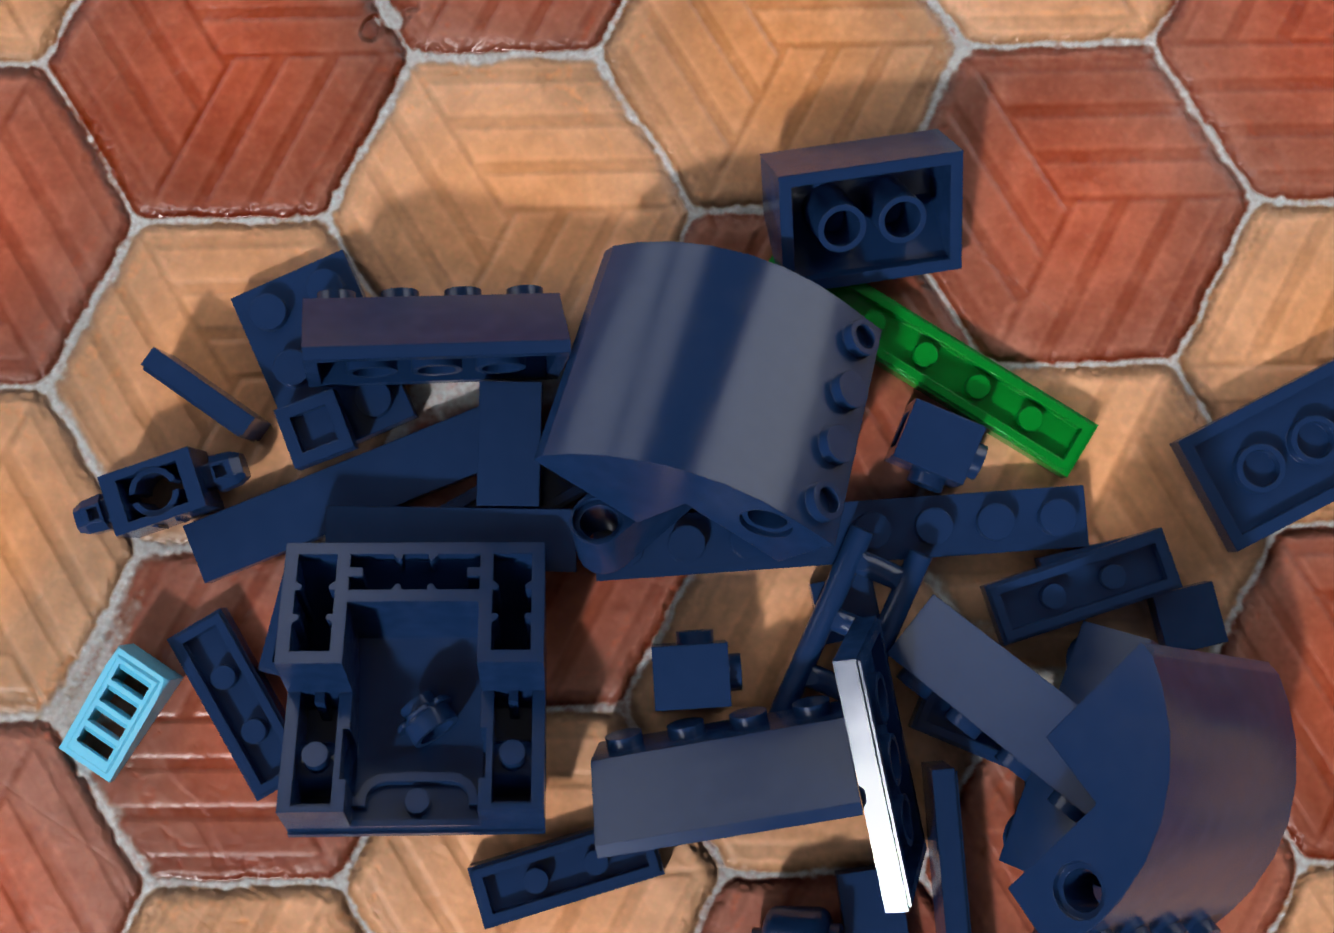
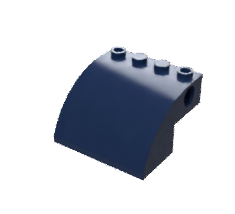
M675 241L635 242L612 246L604 252L534 461L636 522L687 504L778 562L823 547H834L844 510L846 493L882 330L819 284L783 266L750 254L712 245Z
M545 542L287 543L274 665L288 692L276 803V814L286 828L288 837L545 834L547 732ZM428 690H432L435 696L449 694L452 697V704L450 706L459 719L448 732L421 748H416L407 734L404 736L398 734L397 729L399 725L405 721L400 711L410 700Z
M1141 642L1046 736L1095 801L1096 805L1008 887L1038 933H1220L1221 930L1216 923L1233 910L1255 887L1275 857L1288 825L1296 787V737L1289 701L1278 672L1269 662ZM1095 876L1101 884L1102 897L1100 903L1097 901L1093 891Z

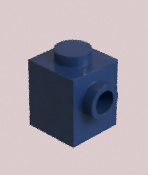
M916 398L906 405L884 461L908 470L909 474L906 480L910 483L935 493H941L944 486L952 489L963 485L966 478L971 480L976 478L988 451V446L980 443L986 427Z
M713 629L676 631V643L652 644L655 711L732 706L731 691L742 690L740 653H728V642L726 640H714Z

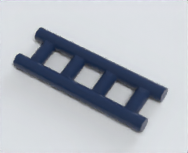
M851 524L768 713L792 709V703L802 699L806 687L838 701L840 700L835 673L817 665V662L831 631L846 636L853 620L861 617L842 609L856 574L891 588L878 618L881 623L886 652H888L899 635L932 558L916 550L909 549L902 566L867 552L874 533Z

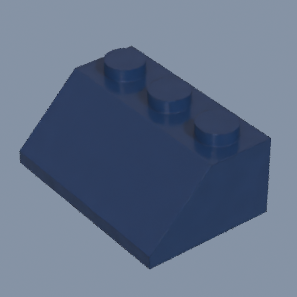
M939 129L760 154L763 213L775 264L783 266L819 284L825 289L961 269L964 150Z

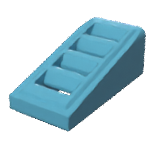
M134 643L119 645L102 670L59 749L109 783L114 781L184 677ZM128 674L149 688L145 696L123 683ZM115 694L137 708L133 716H130L110 702ZM102 713L125 728L121 737L97 722ZM88 733H91L113 748L108 759L83 743Z

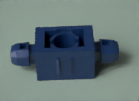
M186 446L98 476L102 494H97L81 501L73 509V516L80 533L97 535L114 530L116 537L141 538L225 509L219 491L228 492L244 485L251 477L246 458L241 453L227 451L208 456L207 451ZM165 477L170 482L183 484L184 489L172 490L171 500L161 509L156 504L142 503L141 497L148 498L153 496L155 485Z

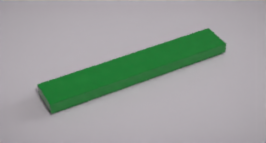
M772 255L769 262L775 264L774 257ZM867 283L826 289L882 330L875 360L877 366L955 414L985 426L986 433L1061 479L1068 477L1097 429L1098 425Z

